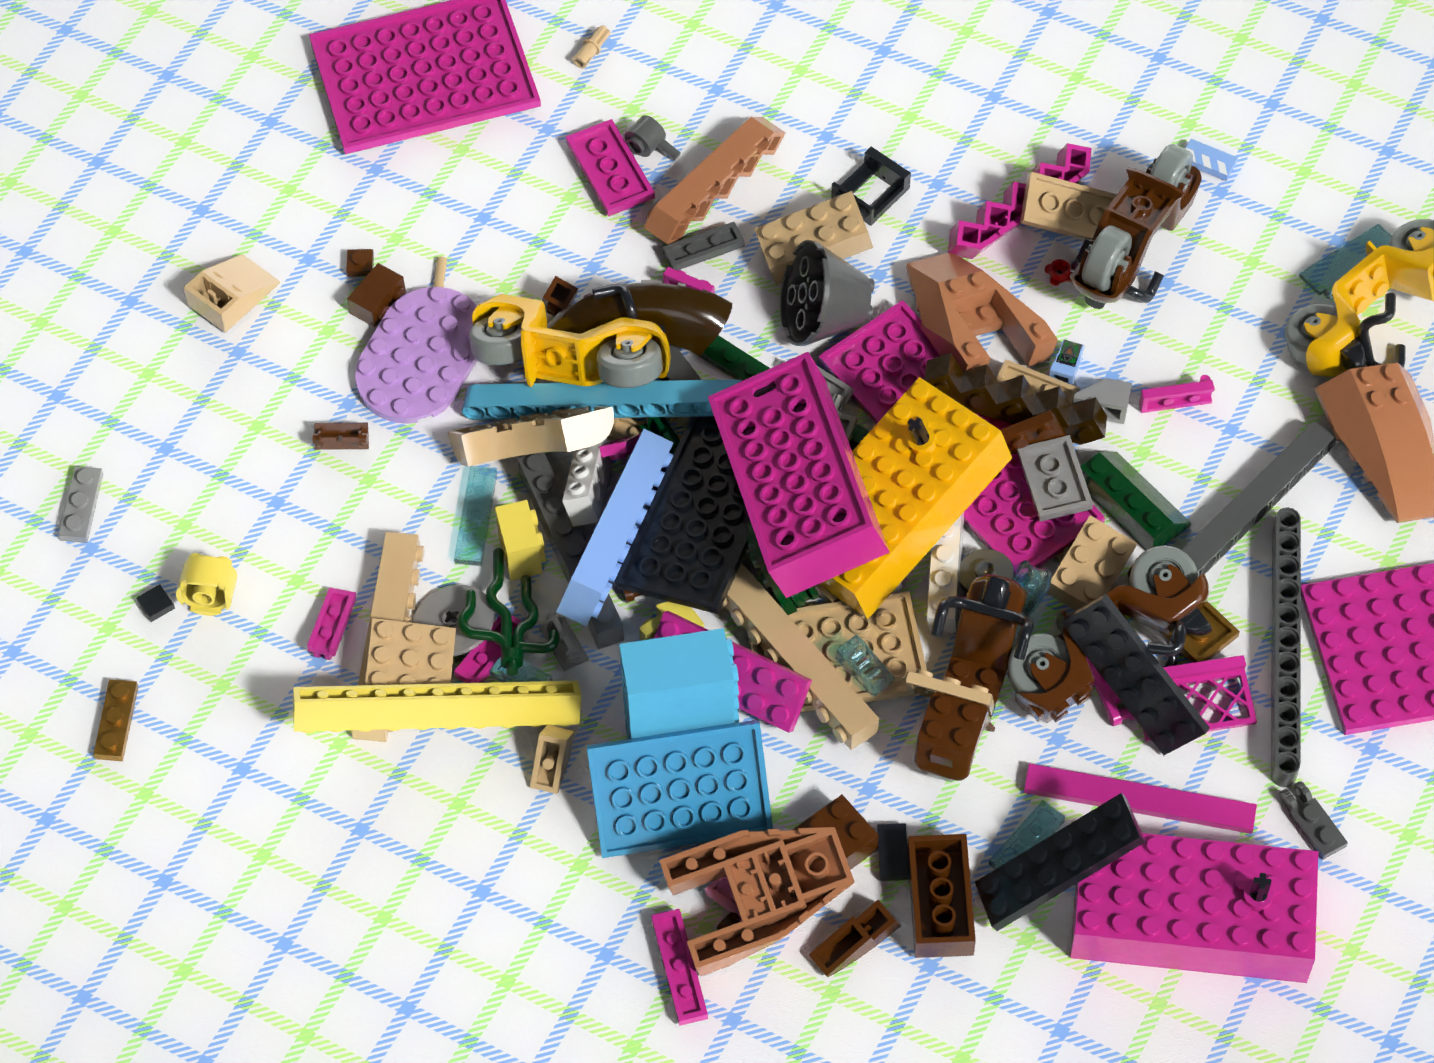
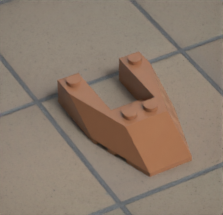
M944 253L907 263L906 269L911 289L916 297V309L920 313L922 320L921 329L940 356L952 353L962 371L985 364L989 365L991 358L976 336L1002 329L1028 367L1050 361L1058 339L1048 324L986 272L953 253Z
M835 827L798 828V830L767 829L768 831L750 832L748 830H741L659 860L672 895L726 876L731 886L742 922L687 941L694 965L700 977L729 967L778 942L855 883Z

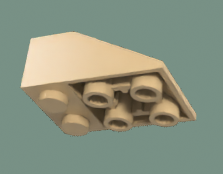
M241 254L201 271L183 288L188 306L226 333L280 284V281Z

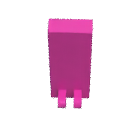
M1202 375L1199 382L1141 390L1139 401L1141 413L1212 404L1211 395L1215 391L1213 380L1208 375Z
M329 587L307 644L308 651L313 652L314 657L320 658L322 654H324L327 660H331L332 656L335 657L356 602V592Z

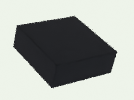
M160 584L136 598L137 603L151 622L175 609L174 603Z

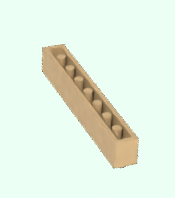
M385 533L358 686L365 685L372 618L412 623V617H409L410 609L414 610L416 605V593H413L414 585L418 586L420 582V569H417L418 562H423L424 546L420 545L418 534ZM377 729L367 732L351 730L353 739L387 742L388 732H393L388 729Z
M741 564L722 607L725 606L731 612L734 622L738 626L742 625L745 628L752 643L755 645L759 644L764 650L766 658L812 679L804 702L810 703L814 707L820 721L824 724L828 723L833 729L834 736L840 743H845L852 750L878 733V716L748 569Z

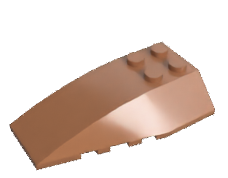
M1390 363L1349 369L1317 386L1315 392L1334 436L1338 442L1343 441L1348 448L1347 454L1351 460L1358 462L1364 471L1362 475L1366 481L1373 483L1378 490L1376 495L1396 523L1434 518V436L1430 416L1411 374L1399 363Z

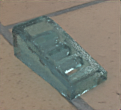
M855 635L837 649L836 660L873 697L895 681L893 675L858 635ZM864 658L865 661L857 666L856 663ZM872 666L874 669L865 675L863 672ZM880 674L882 677L872 684L870 681Z

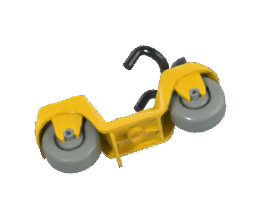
M1417 219L1403 224L1393 233L1389 245L1376 248L1370 240L1366 242L1367 257L1333 285L1332 295L1336 307L1328 304L1309 305L1295 312L1288 320L1285 327V338L1288 350L1293 358L1306 364L1311 374L1321 377H1336L1349 369L1365 367V365L1366 367L1383 365L1374 359L1369 329L1375 325L1387 323L1394 317L1396 312V295L1394 293H1387L1385 295V311L1383 313L1371 315L1361 323L1358 314L1364 312L1371 303L1382 297L1390 288L1434 301V220ZM1397 344L1395 346L1394 363H1399L1404 368L1406 347L1403 344Z
M621 284L594 288L592 293L594 299L620 295L625 307L626 318L615 319L582 334L549 329L547 326L545 304L543 301L499 294L478 304L472 315L473 326L469 332V340L473 357L479 362L488 365H507L523 360L525 377L529 387H533L536 378L583 387L594 386L604 382L617 388H635L649 384L658 377L665 378L669 371L671 360L665 326L637 319L631 292L626 286Z

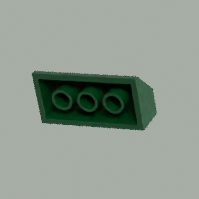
M1098 452L1080 466L1091 498L1143 549L1147 550L1155 546H1164L1191 526V522L1118 452Z

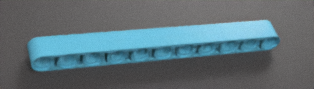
M742 380L652 381L649 384L635 388H617L604 382L585 387L567 383H534L533 387H529L527 383L474 384L466 389L462 413L465 417L472 420H502L509 418L520 419L522 415L534 413H548L552 415L551 411L568 408L588 407L591 412L597 406H610L613 408L614 418L714 416L708 396L733 386Z

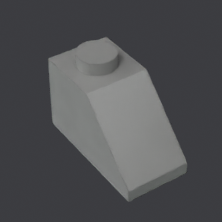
M1105 378L1075 393L1073 404L1096 397L1107 415V421L1124 424L1132 383Z

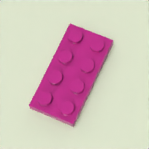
M612 119L566 136V144L608 217L655 199L653 188Z

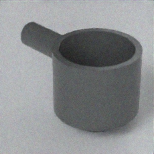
M642 115L624 134L627 146L636 155L648 157L657 147L673 160H676L681 154L680 151L665 140L666 133L663 127L650 116Z

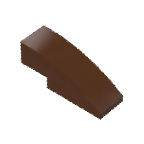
M877 900L857 918L852 916L814 949L809 956L826 977H830L868 953L901 927V925L888 909Z

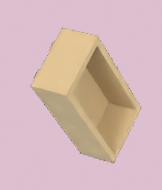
M852 191L754 228L776 285L783 282L787 265L792 266L796 255H793V251L805 240L817 241L842 259L873 248L868 230Z

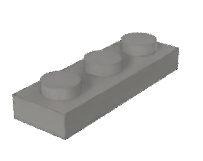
M75 466L60 527V541L88 543L103 478L102 468Z

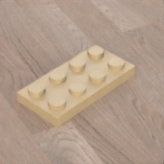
M1030 172L1027 176L1020 223L1092 241L1104 211L1117 194Z

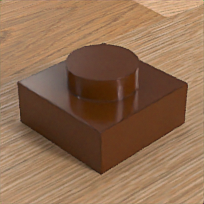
M373 249L347 250V277L367 276L374 268Z

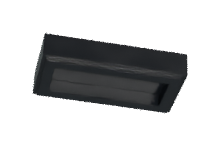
M906 823L877 824L880 881L909 880Z

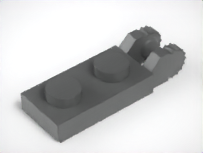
M1299 781L1294 784L1296 793L1303 802L1300 806L1297 805L1296 799L1289 790L1284 789L1279 792L1281 801L1290 812V817L1314 850L1319 851L1318 855L1322 860L1347 847V840L1316 798L1312 797L1311 791L1304 782Z

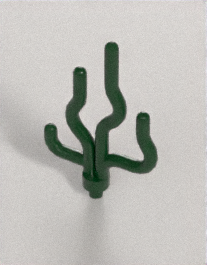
M496 548L493 551V580L486 589L485 597L489 607L501 618V633L488 629H475L469 626L468 621L475 613L476 593L472 589L467 590L465 593V607L458 615L457 625L459 631L469 639L492 641L498 644L501 649V665L506 669L508 675L513 676L523 666V653H550L558 647L560 636L556 629H551L547 642L523 641L524 634L534 627L539 618L538 607L532 599L531 577L528 575L522 576L520 580L521 602L528 612V617L515 627L512 635L511 613L496 597L504 581V551L501 548Z

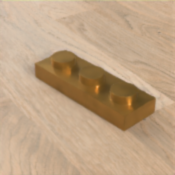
M109 679L93 753L95 759L123 761L138 692L137 681Z

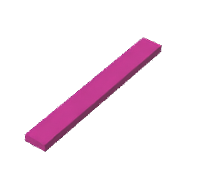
M1030 763L1024 793L1093 806H1100L1122 793L1127 798L1133 813L1249 834L1253 833L1257 804Z

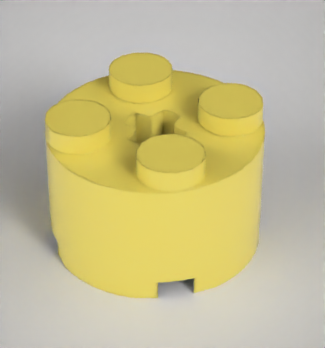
M198 553L190 554L188 560L183 565L176 591L178 602L182 606L185 602L191 606L190 611L206 616L219 615L225 608L228 610L231 606L238 578L236 570L232 567V561L224 556L216 558Z

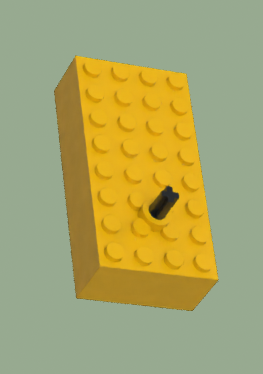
M920 377L852 451L890 553L820 583L830 593L867 619L1012 459L1001 430Z

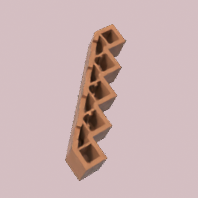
M750 117L648 212L647 221L643 228L666 244L680 241L691 221H703L715 199L728 198L738 177H751L762 155L775 154L786 132L764 117Z

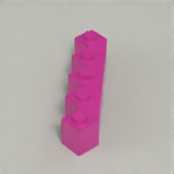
M1067 143L1057 153L1056 165L1040 162L1032 172L1077 184L1090 172L1092 148ZM1013 181L1004 191L1003 204L986 201L977 210L976 223L959 220L950 229L948 253L973 259L1021 224L1026 184Z

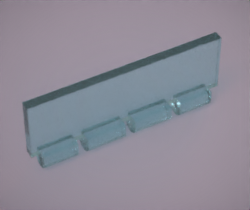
M1377 224L1300 272L1299 277L1319 296L1323 294L1327 299L1333 298L1332 288L1334 283L1367 257L1366 242L1370 240L1378 248L1383 245H1389L1392 235L1381 225Z

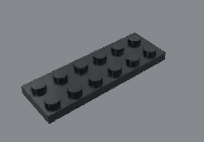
M1107 594L1064 617L1061 621L1063 627L1163 756L1207 733L1210 727Z
M1122 793L1118 794L975 881L991 927L996 931L1001 930L1145 843L1146 841L1127 798Z

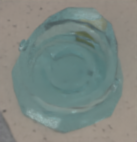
M1027 560L1019 563L1014 581L1018 582L1027 591L1028 596L1022 611L1025 616L1029 617L1038 608L1050 588L1052 572L1048 567H1034Z

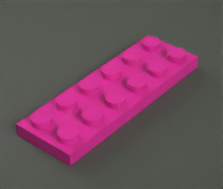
M665 611L654 639L708 631V629L675 613ZM732 641L734 656H732L733 663L737 665L739 681H737L739 709L788 733L793 732L812 679Z

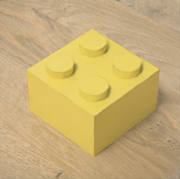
M527 500L495 507L498 535L502 550L504 551L510 581L521 579L524 575L531 577L543 574L542 563L546 562L543 549L545 546L542 533L538 531V519L535 509L530 510Z

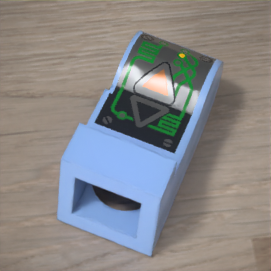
M1063 339L1059 353L1051 366L1049 376L1056 378L1055 375L1069 378L1066 383L1073 385L1082 359L1084 345Z

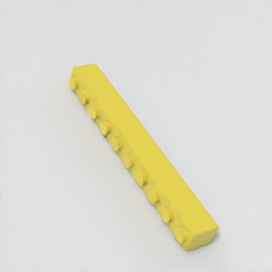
M578 681L293 687L294 732H341L343 730L367 732L377 729L397 731L400 729L427 730L429 728L456 729L458 727L482 729L497 726L512 728L514 726L541 727L542 725L566 727L580 724L581 692Z

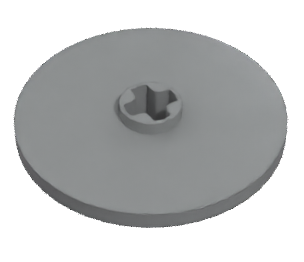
M453 585L435 591L419 605L413 618V623L456 628L453 656L467 653L484 641L467 638L459 631L457 621L454 623L450 621L451 619L458 620V615L465 607V593L467 590L472 589L476 593L475 613L468 621L469 626L475 629L491 630L494 623V611L487 604L485 593L468 585Z

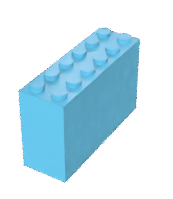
M724 628L619 644L625 727L628 739L739 722L737 665L733 663L732 639H726Z

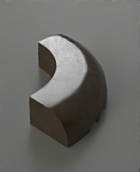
M641 280V283L627 285L625 282L617 283L626 286L631 292L637 319L664 325L666 337L670 345L684 348L698 356H701L722 331L732 310L733 303L704 289L699 291L688 288L684 283L673 285L662 283V280ZM588 293L580 301L573 305L569 304L561 310L547 326L549 329L582 334L615 319L626 318L625 307L620 295L594 299L593 294Z

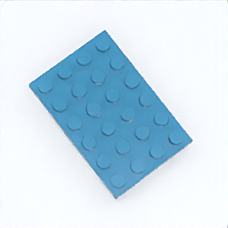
M759 720L586 746L602 858L711 842L741 830H748L750 832L773 829Z

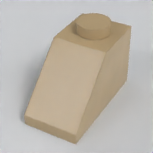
M547 725L540 732L530 788L555 794L559 792L570 759L575 731Z

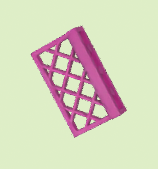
M1244 655L1163 667L1176 685L1189 693L1186 697L1188 700L1193 695L1206 704L1199 713L1201 717L1208 707L1223 715L1217 723H1210L1203 718L1210 727L1207 732L1256 725L1257 719L1245 672L1246 662ZM1227 679H1240L1241 690L1237 695L1223 687ZM1208 683L1216 688L1210 699L1195 691L1199 684ZM1219 691L1233 700L1227 710L1212 702ZM1236 702L1247 709L1248 718L1238 719L1229 713ZM1143 730L1145 741H1152Z

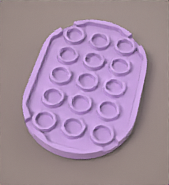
M444 287L417 289L395 301L385 313L356 365V385L366 407L385 420L404 424L418 423L419 419L431 415L435 417L445 411L457 397L477 362L471 353L469 332L473 326L472 315L477 305L463 293Z

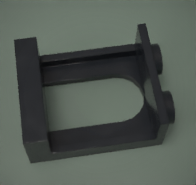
M871 146L865 151L864 163L841 185L836 182L832 183L831 199L852 191L864 222L872 226L910 189L911 172ZM875 175L892 186V188L871 207L855 196L854 193Z

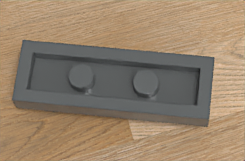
M731 222L663 246V254L670 268L681 270L745 247V241L735 222Z

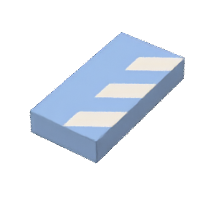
M1190 139L1185 148L1193 155L1192 166L1225 181L1230 176L1238 159L1236 156L1194 139Z

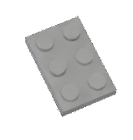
M1070 435L1030 444L1024 448L1017 449V455L1039 522L1093 509V502Z

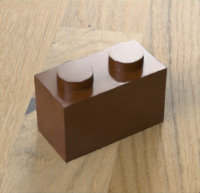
M377 263L347 298L350 314L376 327L391 305L405 295L404 277Z

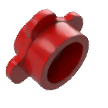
M1057 259L1045 266L1044 271L1049 275L1052 285L1058 286L1065 281L1071 282V266L1066 260Z

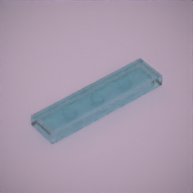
M470 466L454 556L455 564L482 566L498 474L496 468Z

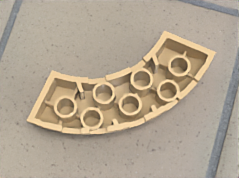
M610 406L594 407V411L590 412L588 407L554 410L551 411L552 415L548 413L522 415L519 420H516V418L497 420L495 426L478 424L449 431L448 436L457 461L461 465L468 467L527 454L558 451L570 452L594 446L602 442L610 434L614 424L613 408Z

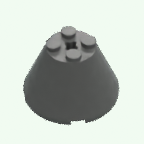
M805 240L795 248L793 255H796L792 266L787 265L780 299L782 326L788 327L790 336L787 335L786 338L792 345L807 346L860 326L865 320L869 321L872 318L871 294L875 287V282L872 278H868L866 274L817 241Z

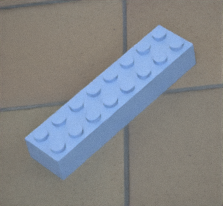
M643 429L556 611L557 613L586 627L591 616L597 619L604 604L599 600L605 602L613 585L608 580L614 583L622 566L617 561L624 562L631 547L626 542L632 544L640 528L635 523L641 525L648 511L644 504L650 506L657 489L652 487L658 488L666 471L661 470V468L667 470L673 454L669 453L674 442Z

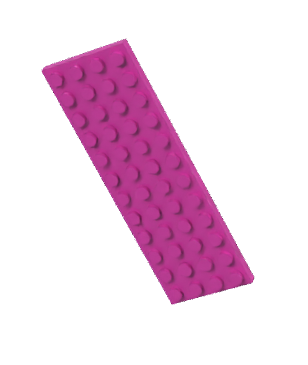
M903 300L819 355V362L831 375L855 390L851 396L852 399L875 424L883 418L919 377L924 380L927 360L940 356L921 329L922 320ZM975 413L999 430L1014 425ZM1016 453L1011 454L1012 459L964 511V522L988 549L999 551L1010 559L1014 569V578L1020 582L1029 576V569H1039L1062 553L1066 547L1071 546L1090 515L1105 523V517L1093 505L1091 510L1039 522Z

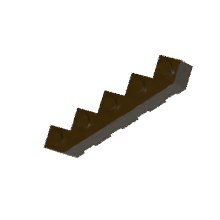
M952 353L927 360L924 380L974 413L1010 424H1016L1051 410L1067 436L1070 435L1073 443L1082 445L1105 438L1107 415L1096 397L1071 405L1060 386L1035 394L1024 375L999 382L988 364L962 371Z

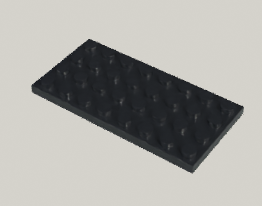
M714 416L691 417L614 583L616 588L719 614L749 547L746 536L750 535L747 523L751 521Z

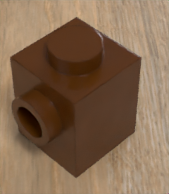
M555 276L542 298L546 313L555 317L569 304L572 305L579 288Z

